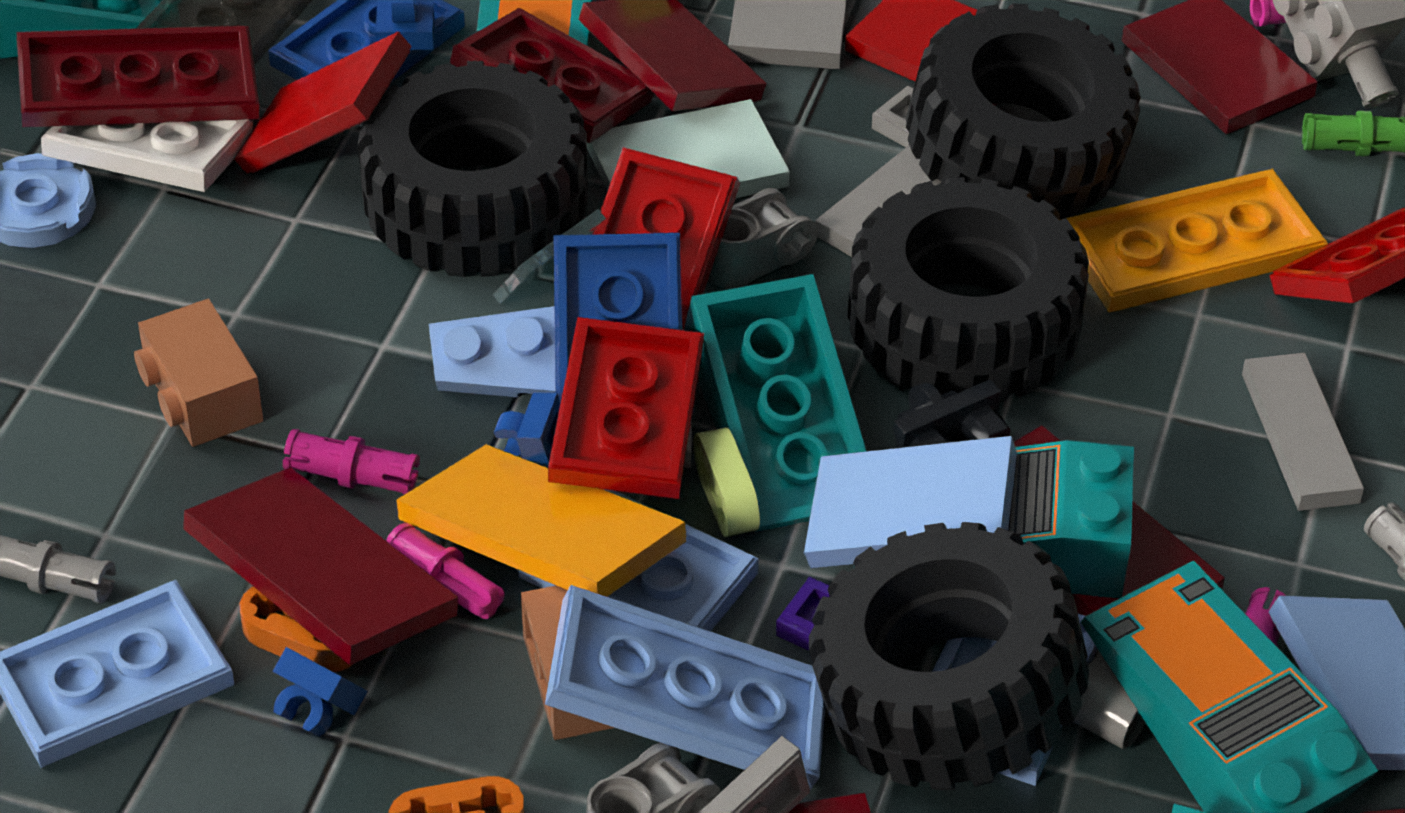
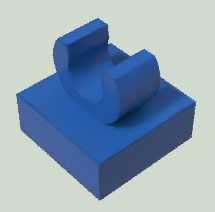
M378 0L375 31L376 42L399 31L412 46L410 50H433L435 27L434 0Z
M533 393L525 414L509 411L500 415L494 435L495 438H509L504 449L505 452L548 468L561 404L558 394Z
M288 647L285 648L272 671L295 683V685L285 688L278 695L274 704V713L291 721L296 715L299 706L309 701L311 712L302 728L319 737L331 726L333 720L332 704L355 716L368 692Z

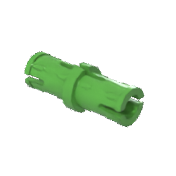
M1357 111L1356 115L1343 116L1305 113L1302 125L1303 149L1355 151L1356 156H1369L1371 151L1405 153V117L1373 116L1371 111Z

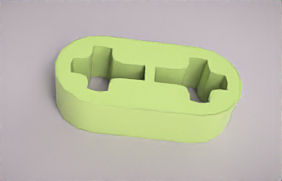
M725 427L696 433L693 438V450L697 472L722 535L729 537L757 531L760 525V513L756 492L730 429Z

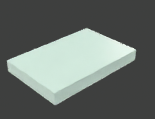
M751 99L614 127L591 143H587V150L607 192L623 147L736 176L740 182L736 198L753 195L767 188L781 189L789 187L790 171Z

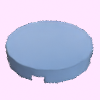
M41 153L14 157L2 163L3 170L0 171L1 243L8 246L25 248L54 245L76 235L90 222L96 208L91 175L84 168L81 171L74 168L73 162L42 156Z

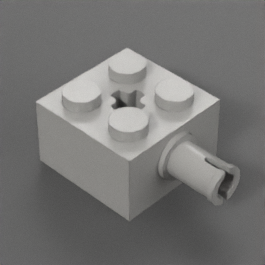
M1273 0L1275 9L1280 15L1284 16L1294 38V49L1298 59L1306 65L1309 74L1314 79L1320 81L1350 73L1365 109L1384 105L1396 97L1395 95H1398L1399 92L1396 86L1393 85L1381 55L1405 27V0Z

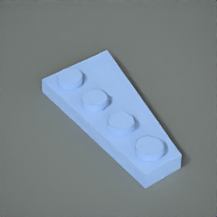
M554 306L429 324L434 375L438 391L519 397L521 393H555Z

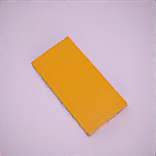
M1273 168L1066 218L1080 236L1079 241L1086 249L1089 260L1088 282L1109 313L1270 273L1328 244Z
M487 444L397 499L398 517L401 521L410 523L415 527L568 590L570 585L606 597L686 542L685 521L603 489L548 482V468Z

